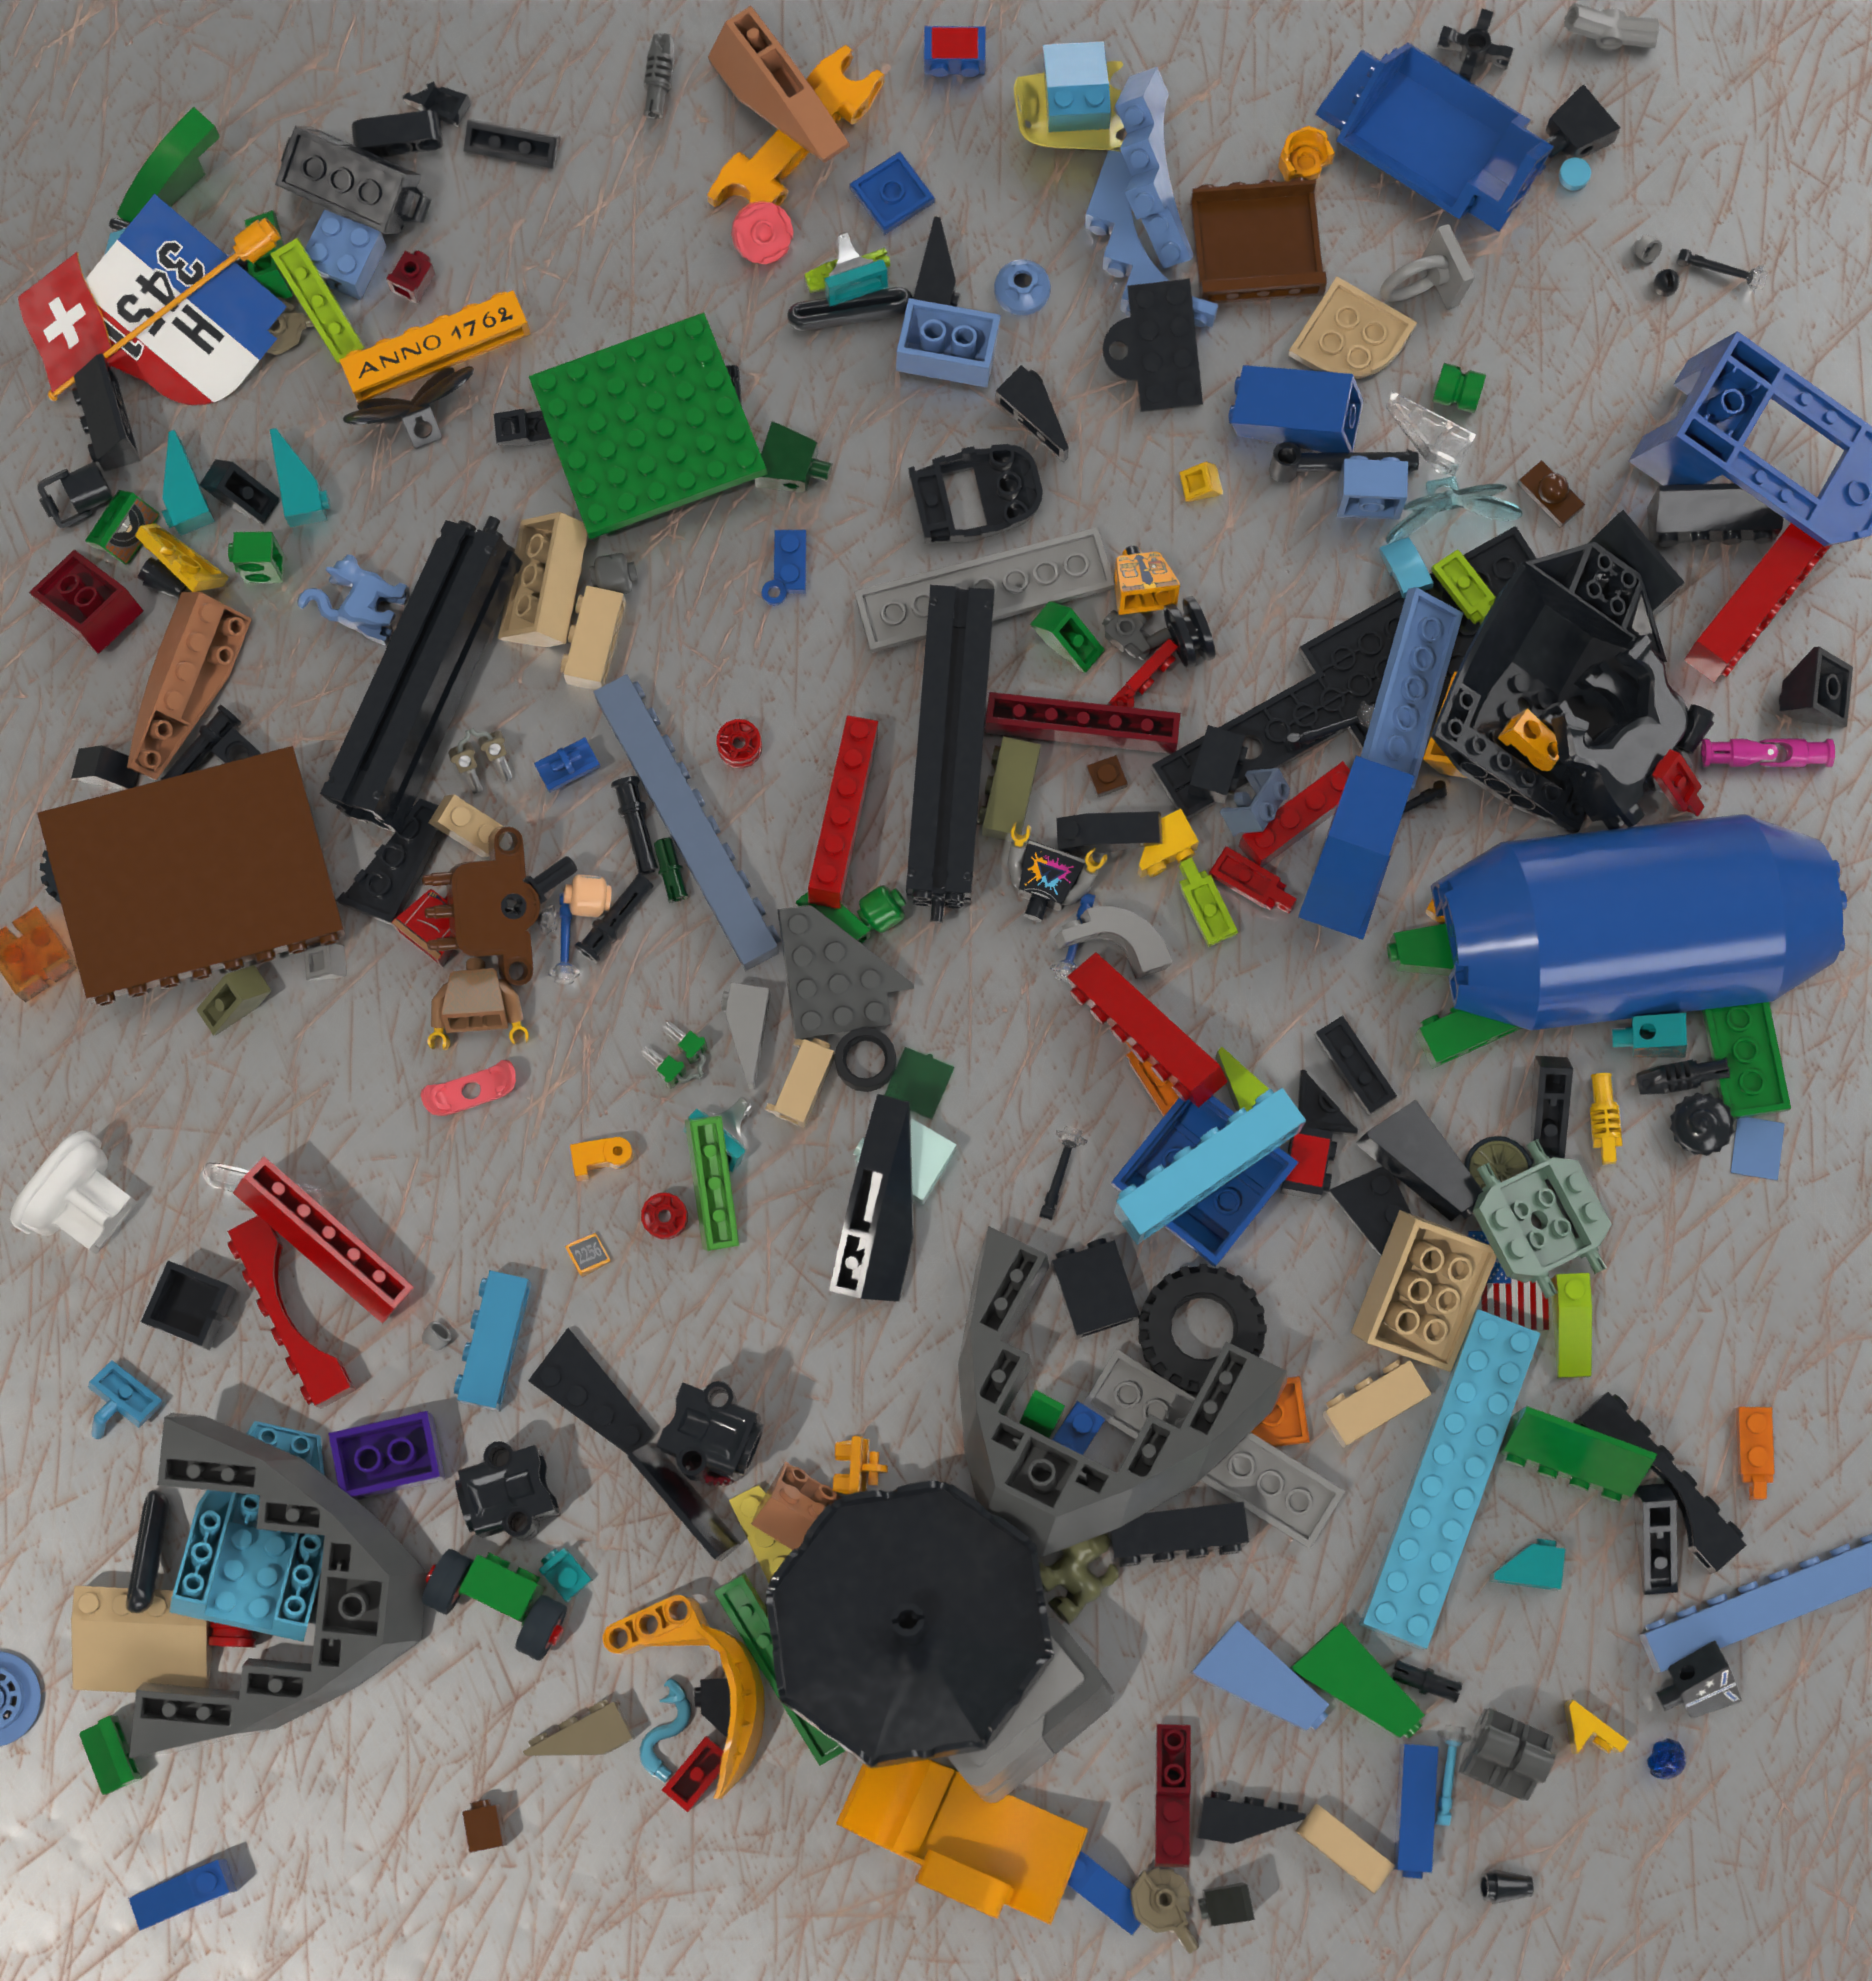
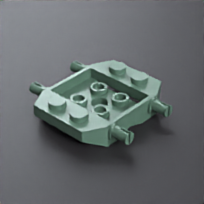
M1539 1139L1526 1145L1535 1161L1531 1165L1532 1168L1500 1182V1180H1497L1490 1163L1477 1168L1486 1187L1482 1188L1483 1192L1478 1195L1473 1213L1506 1276L1524 1283L1529 1281L1534 1283L1537 1281L1545 1299L1558 1293L1548 1276L1550 1275V1270L1579 1256L1581 1259L1587 1258L1594 1274L1607 1268L1597 1250H1599L1598 1246L1601 1245L1612 1223L1578 1160L1549 1158L1545 1154ZM1549 1179L1579 1238L1576 1239L1574 1237L1570 1222L1564 1218L1556 1203L1555 1194L1548 1188L1545 1180ZM1532 1214L1540 1219L1541 1229L1533 1226L1531 1222Z

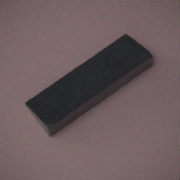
M470 119L467 120L463 151L553 169L561 136Z

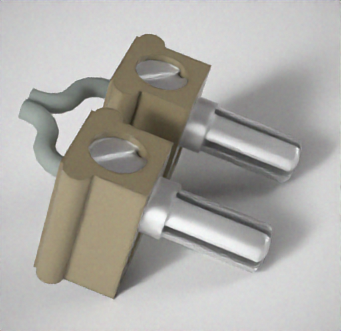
M472 728L465 731L466 737L458 743V746L448 751L451 762L456 764L459 774L463 773L472 793H477L470 773L479 792L482 791V786L475 772V767H478L474 758L475 751L472 743H468L471 734L475 737H480L478 739L480 749L486 752L489 762L493 761L495 763L501 780L507 781L500 766V761L508 779L512 778L505 760L507 752L503 745L505 739L501 731L496 730L491 733L484 731L476 732Z

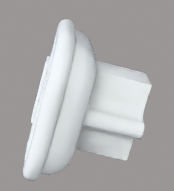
M77 1131L57 1146L25 1185L12 1206L9 1218L15 1228L26 1234L34 1231L40 1235L48 1236L55 1234L59 1229H63L87 1249L97 1254L138 1202L104 1176L108 1167V1159L100 1149L101 1141L88 1131Z

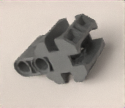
M1491 1708L1484 1709L1473 1730L1475 1734L1469 1748H1466L1462 1757L1459 1773L1519 1800L1528 1801L1537 1783H1544L1552 1769L1555 1754L1551 1753L1550 1750L1554 1736Z

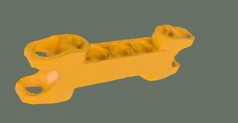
M844 45L830 56L824 58L812 70L806 80L836 123L841 118H844L851 125H854L870 109L875 97L885 83L884 74L878 69L872 71L863 80L852 81L847 79L843 73L851 64L853 50L849 46ZM778 129L751 159L742 152H738L722 167L719 176L707 194L708 203L713 207H717L729 197L737 195L745 197L749 203L765 201L780 207L788 195V189L781 183L809 154V151Z

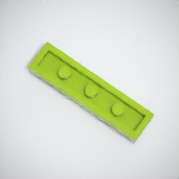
M299 238L272 252L270 255L337 364L340 363V359L345 358L351 351L365 348Z

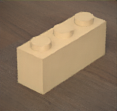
M586 585L584 595H579L576 603V613L579 614L577 624L571 625L568 635V643H571L569 654L563 655L560 672L564 673L567 684L593 690L606 685L626 607L623 593Z
M1398 1359L1382 1369L1385 1375L1373 1381L1370 1376L1354 1386L1357 1391L1356 1393L1347 1398L1342 1393L1326 1403L1329 1409L1324 1411L1322 1415L1342 1448H1345L1431 1395L1411 1360L1402 1364Z

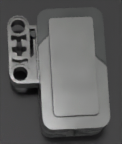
M1048 1618L1054 1658L988 1748L982 1751L947 1756L967 1783L985 1802L997 1803L1006 1797L1105 1714L1113 1704L1114 1691L1108 1681L1062 1624L1054 1618Z

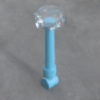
M1445 1724V1730H1438V1736L1449 1745L1442 1792L1438 1801L1439 1810H1437L1435 1824L1450 1826L1451 1812L1449 1810L1452 1808L1453 1801L1451 1795L1457 1747L1466 1741H1470L1472 1737L1465 1734L1466 1727Z

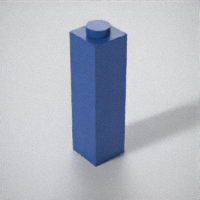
M1400 1744L1394 1869L1402 1870V1877L1423 1879V1872L1432 1873L1438 1747Z

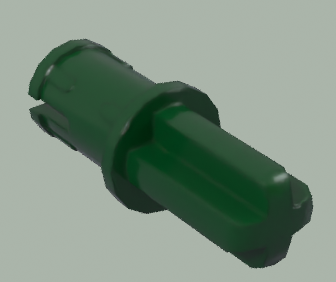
M661 838L654 843L660 866L658 875L663 878L668 902H679L681 898L683 900L688 898L681 874L683 866L678 863L673 840L671 838Z

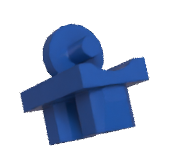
M586 737L565 748L561 747L557 749V752L534 763L549 793L601 767Z

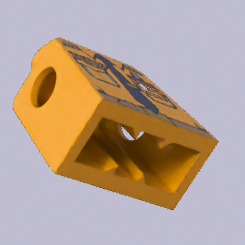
M1138 546L1125 548L1122 556L1116 558L1114 571V588L1118 614L1124 615L1163 610L1164 606L1170 603L1175 604L1177 607L1180 583L1161 553H1141Z

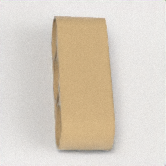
M1318 1804L1314 1805L1306 1819L1296 1829V1832L1373 1894L1377 1892L1395 1867L1388 1859Z

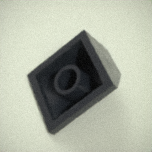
M1813 647L1782 681L1779 711L1799 722L1841 728L1847 727L1853 666L1821 647Z

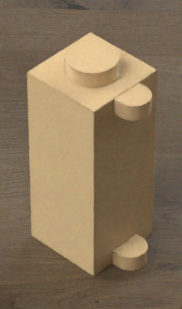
M813 1038L812 1042L806 1039H795L793 1045L800 1049L776 1105L767 1103L765 1108L766 1111L773 1113L776 1117L805 1128L835 1058L834 1051L830 1050L831 1045L817 1038Z

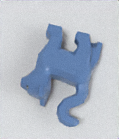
M347 555L343 560L337 561L333 568H326V571L331 575L329 578L330 583L352 587L339 609L331 607L328 595L321 589H306L299 595L297 603L301 609H304L309 601L315 600L321 616L329 621L340 622L348 628L357 630L366 638L386 646L392 631L386 627L383 628V626H390L396 615L391 610H386L383 613L377 611L381 601L404 605L410 591L409 587L405 584L399 583L396 586H392L378 574L362 570L357 563V559L353 555Z

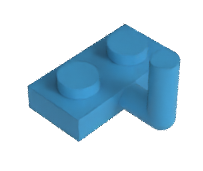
M111 1360L89 1382L88 1388L106 1402L94 1415L91 1435L94 1439L103 1438L107 1421L117 1411L140 1428L161 1407L162 1399Z

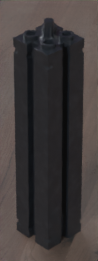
M489 516L483 530H477V532H475L476 527L466 521L459 520L458 523L445 520L441 529V536L437 538L329 772V780L324 783L320 792L330 803L336 804V808L345 816L365 823H374L380 828L398 834L401 833L405 824L404 819L412 809L514 584V576L519 573L523 564L514 553L515 549L506 544L503 540V535L496 531L501 522L499 519Z
M930 585L906 897L907 900H913V905L931 906L930 922L943 923L944 904L946 908L963 909L964 904L971 905L995 589L969 587V590L956 589V586Z

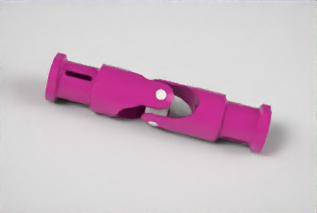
M1703 739L1700 755L1702 767H1709L1710 764H1729V767H1747L1756 762H1761L1759 765L1764 767H1805L1806 764H1825V767H1832L1835 760V745L1833 739H1826L1825 742H1807L1806 739H1764L1759 741V743L1749 739H1730L1729 742H1710V739ZM1775 744L1782 745L1786 750L1787 755L1783 762H1775L1778 755V749ZM1714 752H1724L1725 754H1715Z

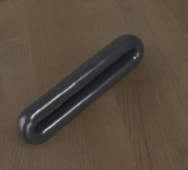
M893 287L881 289L833 306L829 305L826 298L795 303L790 307L787 318L789 324L794 329L808 331L905 315L908 299H913V296L906 288Z
M156 1490L148 1492L142 1509L126 1599V1609L131 1613L146 1611L154 1600L155 1581L160 1565L159 1557L162 1552L164 1530L169 1512L167 1497Z

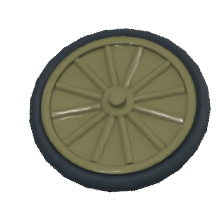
M1501 1136L1480 1140L1470 1149L1464 1162V1166L1481 1189L1486 1187L1477 1168L1486 1163H1490L1497 1180H1500V1182L1532 1168V1161L1523 1146L1510 1138Z

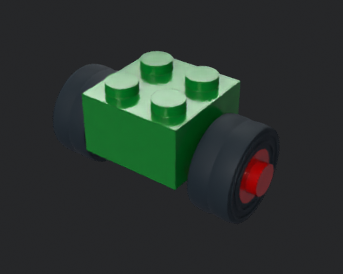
M448 1549L438 1563L433 1564L426 1577L425 1582L427 1585L423 1593L422 1603L447 1615L455 1607L460 1597L465 1594L522 1622V1628L518 1635L515 1649L535 1660L541 1661L552 1645L556 1646L563 1633L564 1627H562V1623L566 1616L567 1607L546 1595H542L545 1587L538 1584L541 1577L518 1567L515 1573L508 1569L510 1562L488 1552L486 1558L477 1554L473 1561L471 1558L461 1555L453 1549Z

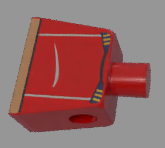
M430 889L391 923L400 934L443 967L454 950L430 951L428 950L427 942L437 938L451 937L449 918H426L425 909L437 905H448L447 895L443 898Z

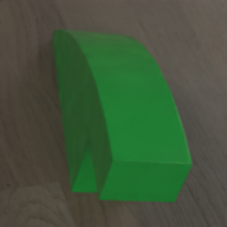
M195 107L178 121L163 138L136 175L118 209L117 216L121 220L131 223L154 194L171 207L206 175L198 158L220 136L216 127Z

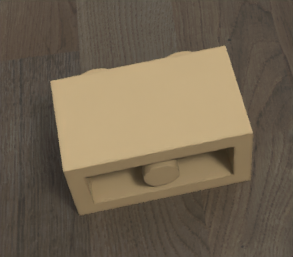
M455 794L444 796L428 822L481 857H489L488 839L491 832L496 828L504 827ZM506 832L500 835L498 843L501 842Z

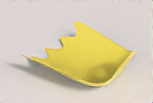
M1106 61L1109 82L1113 74L1121 69L1123 62ZM1044 73L1017 77L1014 84V97L1019 130L1026 140L1046 148L1120 151L1114 150L1115 148H1120L1123 140L1116 138V133L1123 129L1124 126L1120 117L1115 113L1114 107L1122 91L1112 87L1109 83L1111 104L1110 129L1048 132ZM1017 95H1018L1019 101H1020L1021 113H1020L1019 106H1018ZM1025 120H1027V121L1030 122V124H1031V127H1030V128H1027V127L1025 126V125H1026Z

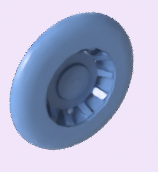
M0 1651V1675L6 1676L3 1681L0 1680V1746H4L19 1739L32 1726L39 1711L41 1692L38 1679L31 1667L16 1655ZM9 1684H14L15 1691H11ZM17 1696L16 1706L12 1705L13 1697ZM9 1710L12 1711L8 1718L4 1716Z

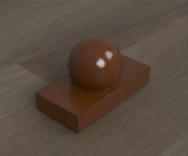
M1542 460L1521 477L1517 483L1560 528L1585 506L1582 500L1569 488L1566 478L1558 473H1554Z

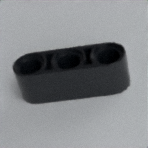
M431 110L364 118L354 121L351 126L353 145L382 158L434 151L443 146L440 115Z

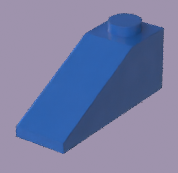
M1080 1850L1067 1885L1130 1935H1133L1141 1923L1134 1917L1130 1898L1131 1890Z
M218 1859L128 1899L139 1931L234 1893L237 1891L227 1860Z

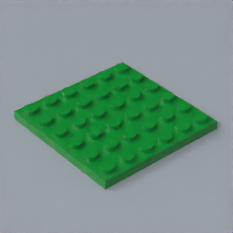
M704 312L528 376L589 539L768 474Z

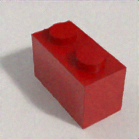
M705 1736L663 1787L662 1791L688 1813L719 1776L724 1749L711 1738Z

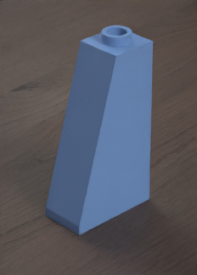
M1236 1621L1191 1671L1195 1677L1303 1731H1307L1310 1727L1316 1730L1328 1717L1325 1709L1329 1704L1239 1621Z

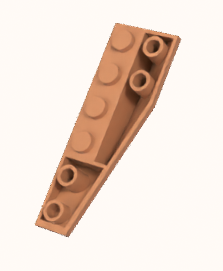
M752 6L727 20L713 45L708 59L736 98L824 163L850 147L849 142L817 94Z
M181 592L147 682L132 738L127 768L153 780L159 778L229 678L252 620L251 618L201 592Z
M785 1461L759 1504L751 1525L791 1550H794L802 1544L806 1532L825 1507L839 1500L842 1496L835 1493L831 1487L822 1485L808 1476L802 1469L794 1467Z

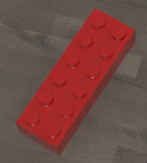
M1790 523L1697 639L1684 661L1713 683L1716 682L1720 675L1727 678L1739 660L1747 653L1762 631L1767 628L1779 610L1787 603L1798 586L1803 583L1832 545L1823 546Z

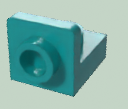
M557 1548L550 1551L541 1560L543 1566L538 1570L565 1602L570 1601L593 1581L565 1548L560 1551Z

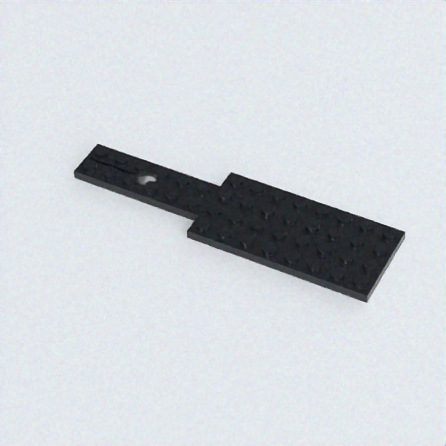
M1516 526L1463 555L1496 598L1521 563L1537 559ZM1433 572L1430 573L1433 588L1424 592L1463 612ZM1400 591L1301 645L1299 652L1313 675L1218 727L1244 735L1245 737L1258 739L1262 745V753L1257 758H1245L1243 766L1236 765L1233 776L1239 777L1235 793L1250 785L1245 776L1247 771L1280 768L1346 730H1349L1362 751L1405 601ZM1464 613L1435 716L1441 710L1453 673L1458 671L1481 625L1480 622L1474 624ZM1361 712L1366 713L1368 722H1361L1359 717ZM1354 716L1359 718V724L1318 738L1315 742L1304 743L1297 751H1292L1289 748L1287 737L1291 733L1301 735L1302 732L1307 730H1315ZM1204 736L1151 766L1152 771L1176 810L1181 809L1187 820L1218 803L1188 793L1190 785L1188 783L1191 781Z

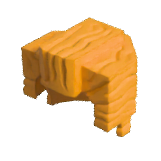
M1306 126L1287 136L1278 164V168L1285 181H1290L1297 177H1304L1307 180L1319 179L1321 168L1333 163L1335 152L1328 141L1326 132Z

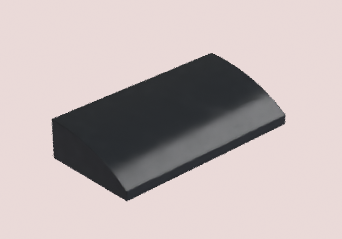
M656 1443L646 1444L629 1454L627 1458L714 1560L723 1561L741 1545L740 1541L666 1454L660 1451Z

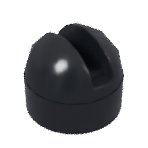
M1664 269L1655 277L1653 282L1654 290L1661 296H1671L1679 287L1680 277L1676 271ZM1667 277H1670L1672 287H1668Z

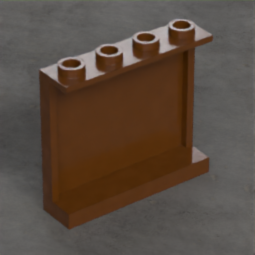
M1297 177L1284 182L1263 180L1257 184L1234 182L1228 186L1215 187L1212 184H1204L1198 188H1192L1190 204L1200 299L1218 304L1324 296L1327 278L1326 271H1323L1314 194L1316 179L1307 180L1304 177Z

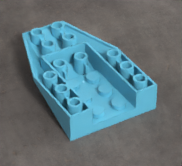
M254 1421L246 1433L304 1459L324 1475L320 1435ZM207 1490L198 1502L172 1594L169 1612L304 1642L321 1574L325 1535L256 1529L260 1495Z

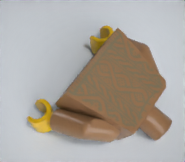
M476 957L468 959L466 961V970L450 973L448 983L442 985L431 1001V1027L434 1028V1032L428 1037L429 1047L435 1049V1039L441 1036L443 1039V1050L449 1048L450 1039L444 1034V1028L446 1033L508 1029V1023L512 1024V1029L509 1033L511 1042L515 1045L513 1034L521 1030L525 1033L527 1043L529 1033L521 1024L524 1018L518 994L506 980L498 979L496 969H485V961Z

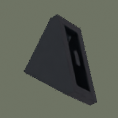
M101 745L78 749L71 779L73 781L125 790L136 787L139 773L127 768L128 755Z

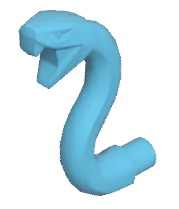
M672 1678L668 1679L664 1684L665 1687L669 1686L670 1692L666 1698L660 1700V1703L675 1704L678 1710L677 1717L672 1723L655 1727L649 1731L642 1740L639 1754L641 1764L645 1770L652 1776L658 1777L664 1783L667 1782L673 1772L663 1764L664 1762L656 1757L653 1750L654 1745L659 1740L681 1733L688 1725L691 1717V1706L687 1699V1693L681 1684Z

